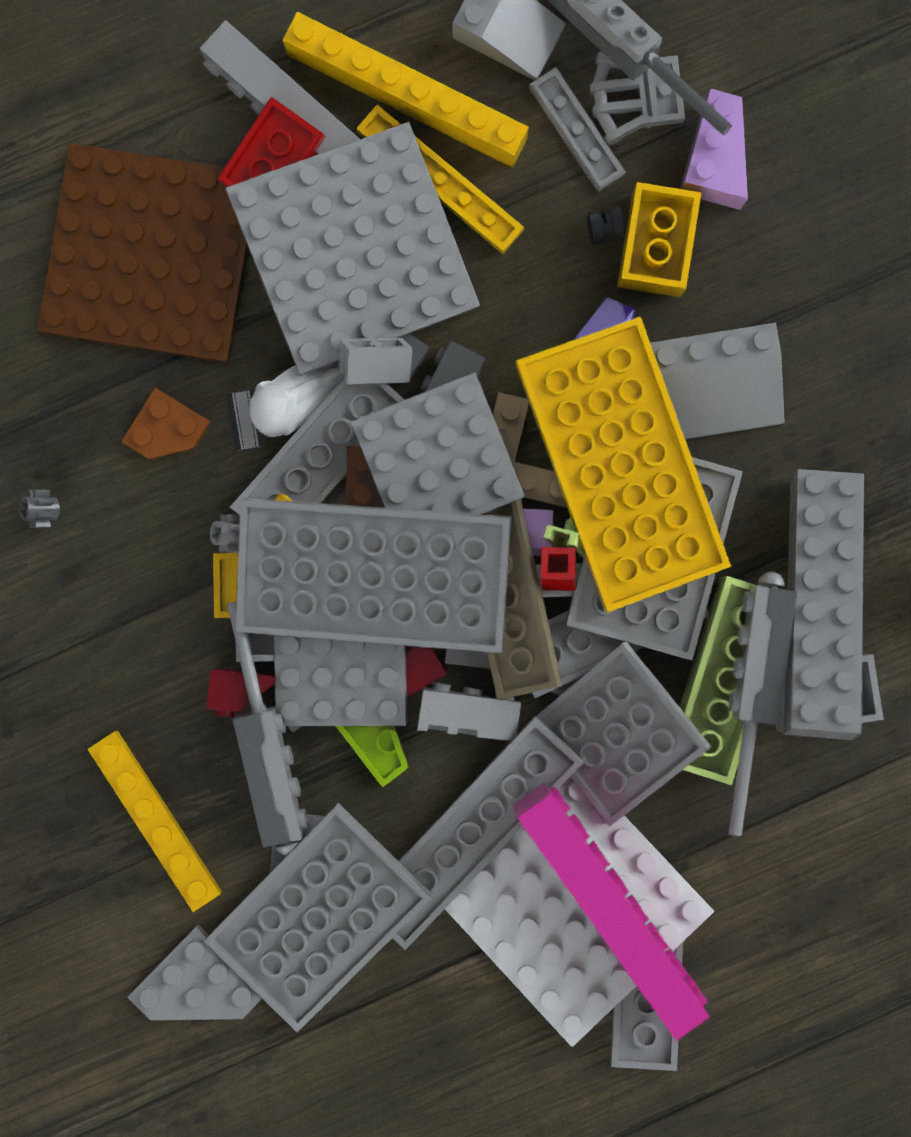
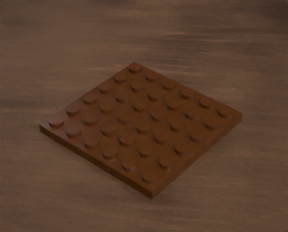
M69 143L37 331L42 334L229 363L248 245L226 193L228 186L218 180L224 167Z

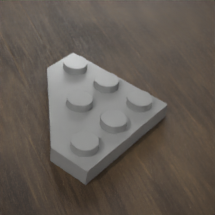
M199 925L127 997L150 1020L243 1019L262 998L204 942L209 935Z

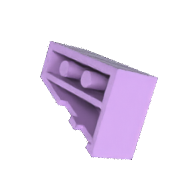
M710 89L705 101L732 124V127L727 134L722 135L700 115L680 189L702 192V200L740 210L748 199L742 97Z

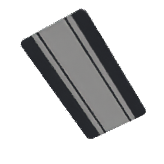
M255 390L226 395L236 450L264 446L263 433H260L253 425L249 414V404Z

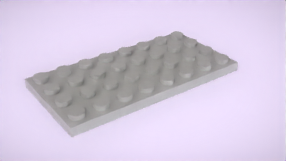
M243 498L240 500L236 632L501 653L503 647L511 517Z

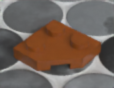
M155 388L123 438L122 443L146 458L154 460L166 455L195 450L212 422Z

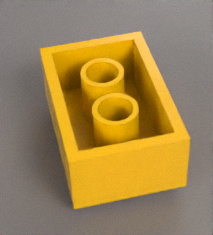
M640 182L636 183L631 197L617 287L681 297L687 287L702 192Z

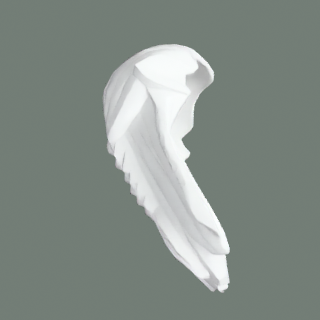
M339 361L301 376L295 365L274 380L259 383L249 404L250 418L256 429L265 436L276 437L283 434L285 436L289 435L302 426L344 378V373L339 371Z

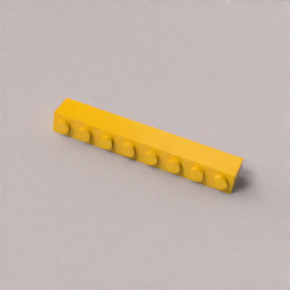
M299 12L296 13L283 38L287 56L512 168L527 141L528 126Z

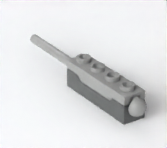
M776 572L764 573L759 578L758 586H750V591L745 592L742 603V610L747 613L745 625H741L738 632V644L742 645L741 657L736 658L733 669V676L738 679L736 691H732L729 698V711H733L732 717L742 720L744 727L728 834L735 836L742 835L758 723L779 725L797 591L777 589L778 586L784 587V580Z
M237 601L227 603L251 712L237 715L233 719L262 846L266 848L275 845L280 854L287 856L301 842L300 840L305 833L304 829L308 828L307 814L305 809H299L297 797L301 796V789L298 778H292L289 766L294 764L290 745H284L282 733H286L284 717L282 713L276 714V706L266 708L263 704L248 634L236 632Z

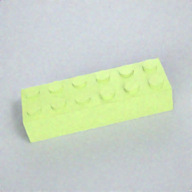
M724 576L719 578L709 610L710 616L707 617L681 700L680 709L711 746V748L683 770L732 785L738 767L744 727L742 720L732 717L733 711H729V698L731 692L736 691L738 679L734 678L733 669L736 658L741 657L742 645L738 644V632L740 626L745 625L747 613L742 610L743 597L745 592L750 591V586L757 585Z

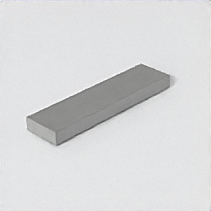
M556 67L529 84L530 91L598 193L625 176V170Z

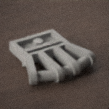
M603 52L597 54L595 61L597 69L593 83L590 84V94L594 96L595 101L592 111L593 117L598 119L606 134L604 139L608 146L619 142L625 136L643 127L649 129L652 126L684 122L683 98L650 68L634 81L630 78L607 80L610 68H620ZM678 55L660 57L680 77ZM638 89L639 99L607 102V93ZM640 111L641 116L619 128L616 127L610 116L612 114Z

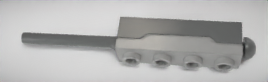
M547 0L631 80L634 81L650 68L719 133L725 135L729 132L732 124L660 59L658 53L662 37L622 0Z

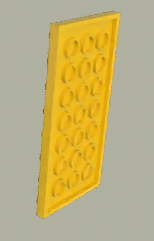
M641 316L516 360L515 365L575 530L580 535L581 546L605 612L616 610L731 567Z

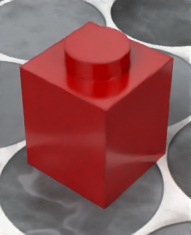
M542 547L541 584L543 591L576 590L575 547Z

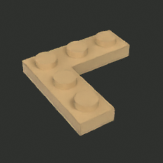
M498 392L493 418L498 429L506 430L514 470L525 496L523 498L568 509L554 471L515 462L529 400Z

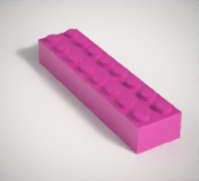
M544 782L512 806L519 822L676 1041L708 1019L710 1016L703 1007L708 1001L692 977L688 975L652 921L645 924L649 918L632 894L629 897L625 896L629 893V890L615 869L612 867L607 871L606 867L610 864L595 841L587 843L586 840L590 836L575 813L570 817L567 815L566 812L570 810V807L558 789L553 787L550 790Z

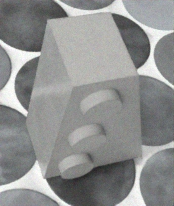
M432 682L431 687H424L418 730L428 731V729L446 731L447 734L457 735V733L481 738L512 741L517 735L521 701L514 700L515 697L497 700L496 693L495 697L482 695L483 689L464 687L463 692L450 690V684Z

